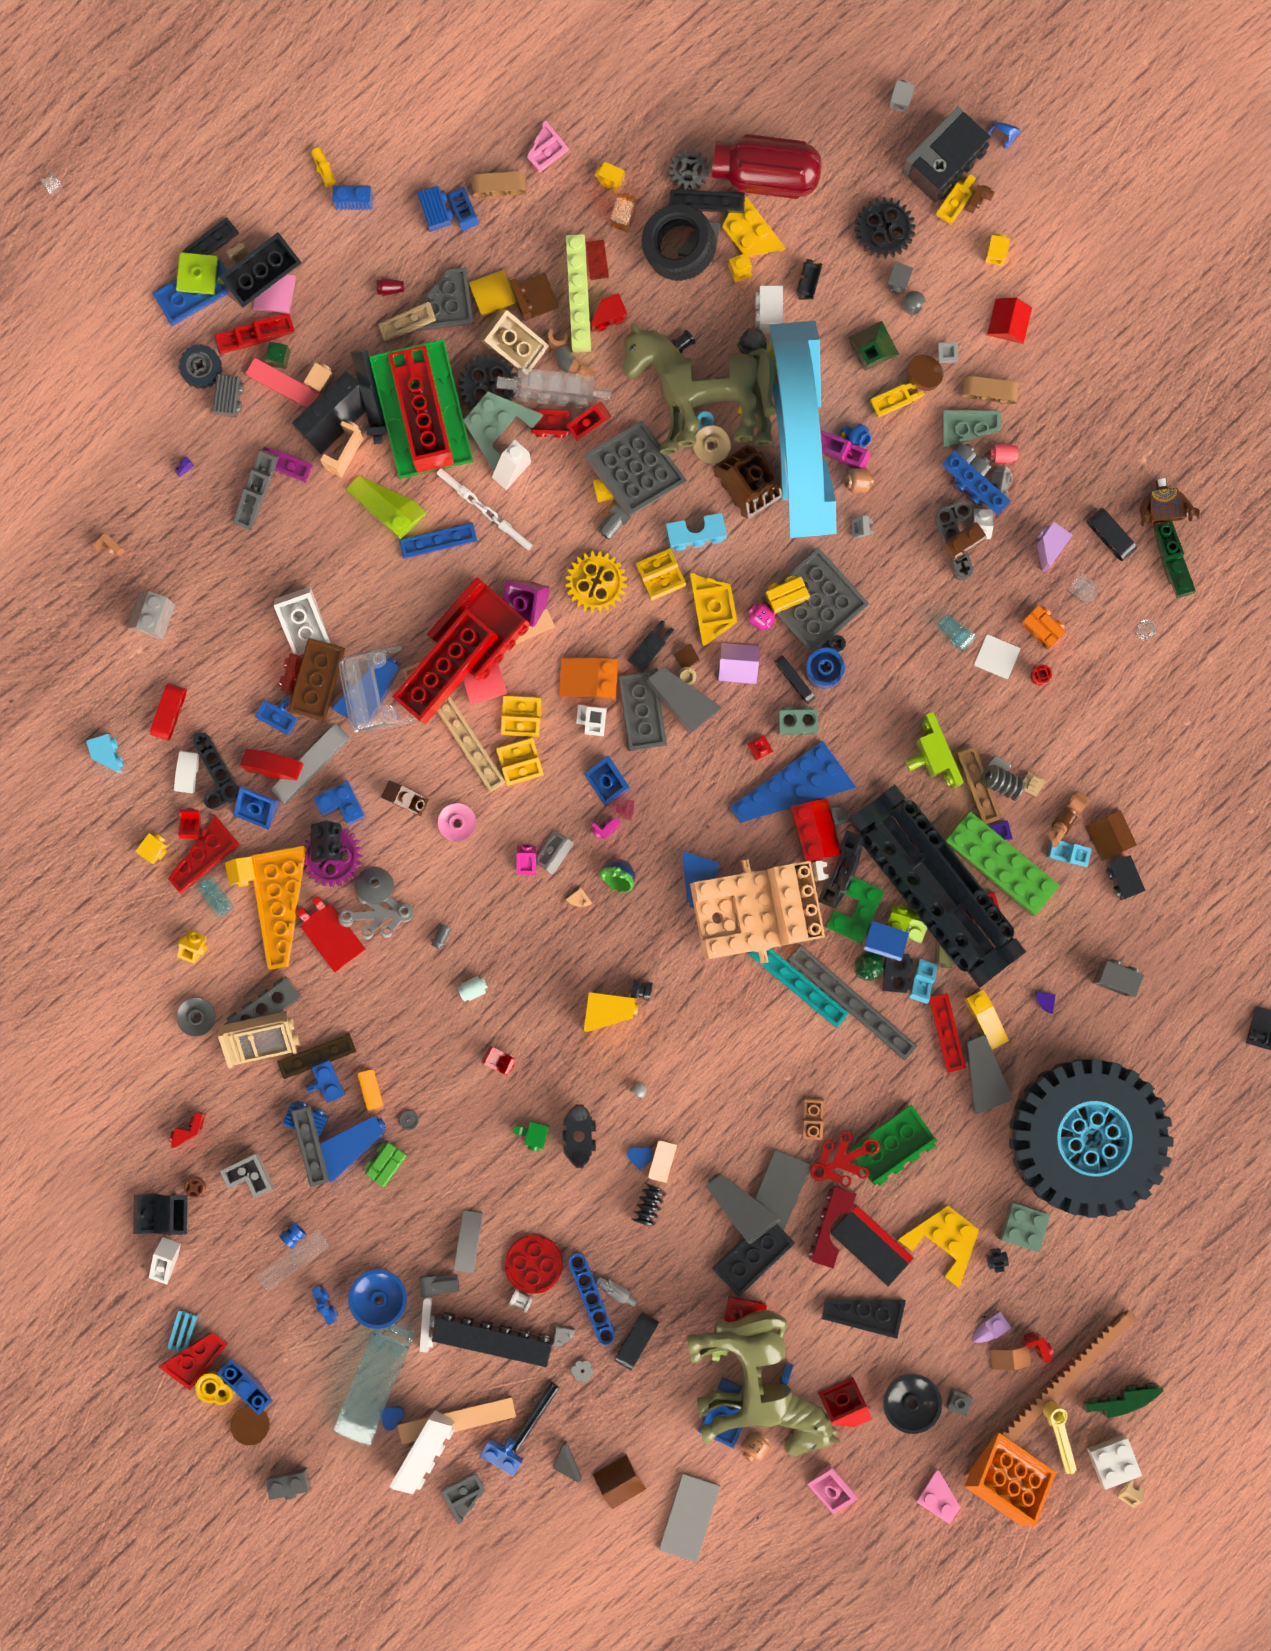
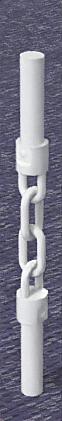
M442 468L438 470L437 475L453 487L462 498L479 508L484 516L498 524L500 530L509 534L526 550H530L533 545L514 530L512 525L506 520H501L495 511L482 504L476 495L467 487L458 483ZM469 495L474 497L472 501L469 498H467ZM487 509L494 514L492 518L485 513Z

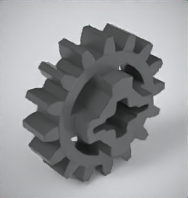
M684 149L683 155L678 152V158L672 157L673 164H669V169L671 170L669 171V176L673 177L672 183L678 182V189L684 186V190L690 187L694 191V186L700 189L701 182L706 183L707 179L705 177H709V171H707L709 164H705L707 161L706 157L701 159V152L696 155L694 154V149H692L691 153ZM680 164L681 169L677 172V167ZM700 168H701V169H702L701 175L698 176V173H697V172L700 171Z

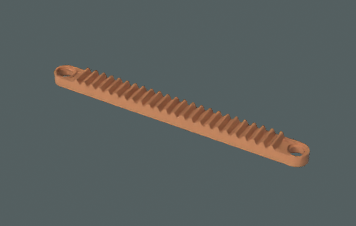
M1127 1309L1111 1325L1105 1324L1106 1330H1099L1100 1336L1094 1335L1095 1341H1088L1089 1347L1083 1346L1084 1352H1077L1078 1358L1072 1357L1073 1363H1066L1067 1369L1061 1368L1062 1374H1055L1056 1380L1050 1379L1051 1385H1044L1045 1391L1039 1390L1040 1396H1033L1034 1402L1028 1401L1029 1407H1022L1023 1413L1017 1412L1018 1418H1012V1424H1006L1007 1429H1001V1434L1014 1442L1043 1413L1044 1405L1049 1401H1055L1132 1324L1136 1316ZM981 1451L978 1452L979 1457L981 1456V1454H982L983 1452H981ZM978 1458L964 1472L963 1476L966 1479Z

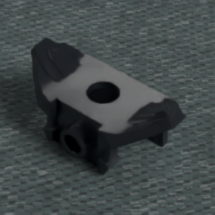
M576 1104L564 1118L563 1126H566V1130H563V1142H566V1146L563 1149L565 1156L575 1168H584L589 1162L590 1156H592V1151H596V1140H592V1132H596V1120H592L589 1110L583 1104ZM578 1130L585 1134V1138L581 1142H577L573 1138L574 1132Z

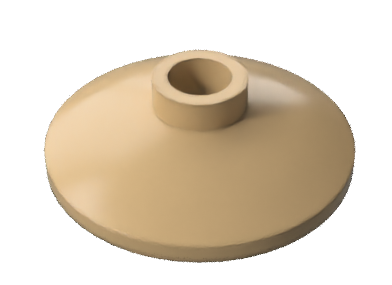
M706 426L696 433V444L693 445V450L701 461L715 464L727 457L731 444L728 434L722 428ZM708 442L713 443V449L708 448Z

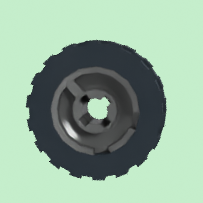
M193 345L191 348H187L179 359L181 376L190 386H194L197 389L212 387L213 384H216L217 374L221 375L223 371L219 356L209 346ZM199 364L204 365V368H199V370L197 367Z

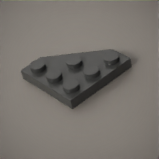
M466 267L448 269L438 284L428 293L427 298L422 304L426 302L431 303L436 321L418 328L417 331L474 324Z

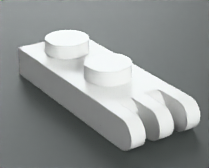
M426 1297L423 1301L420 1352H428L429 1347H433V1342H431L433 1335H430L431 1327L434 1328L435 1316H432L433 1299L431 1297Z

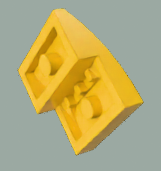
M504 270L469 282L481 317L517 304Z
M671 549L635 563L651 600L686 586V582Z
M503 695L501 735L539 737L542 697Z
M533 737L496 747L507 786L544 775Z

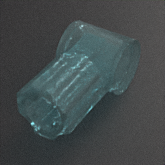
M949 614L937 625L951 639L952 644L962 652L976 639L971 630L961 626Z

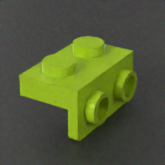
M893 904L887 926L909 932L908 939L922 943L927 927L912 909H908V907L901 904Z

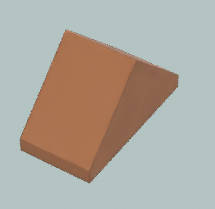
M1025 1346L990 1349L993 1370H1018L1031 1366L1030 1349Z

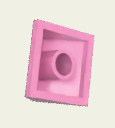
M830 1463L807 1484L832 1514L858 1499L856 1493Z

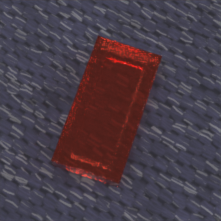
M604 240L585 242L590 280L609 278Z

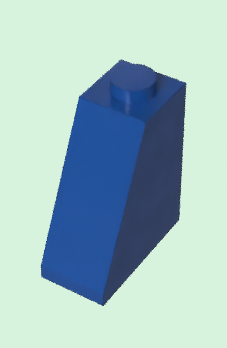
M683 851L682 861L686 900L690 903L689 907L694 908L690 884L715 879L720 863Z

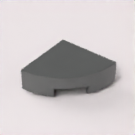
M836 806L830 807L834 826L849 822L848 819L852 816L845 809Z

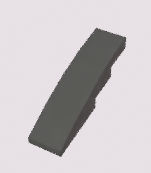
M262 449L259 450L255 466L250 472L247 486L243 489L233 524L252 530L269 488L279 456Z

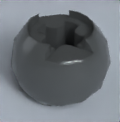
M910 291L905 296L906 300L902 302V307L909 314H918L922 310L921 306L923 303H926L925 297L919 291Z

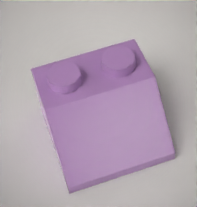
M1055 522L1051 526L1046 525L1037 537L1040 539L1037 548L1041 570L1044 573L1053 564L1072 537L1070 532Z

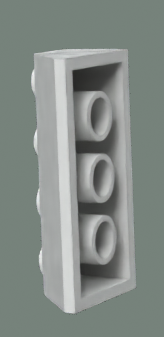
M436 1410L433 1412L389 1486L390 1488L411 1494L414 1493L416 1488L418 1490L421 1489L425 1482L424 1474L426 1472L430 1474L435 1465V1462H433L436 1455L440 1456L445 1448L442 1445L445 1438L449 1440L455 1431L452 1428L455 1423L453 1420Z

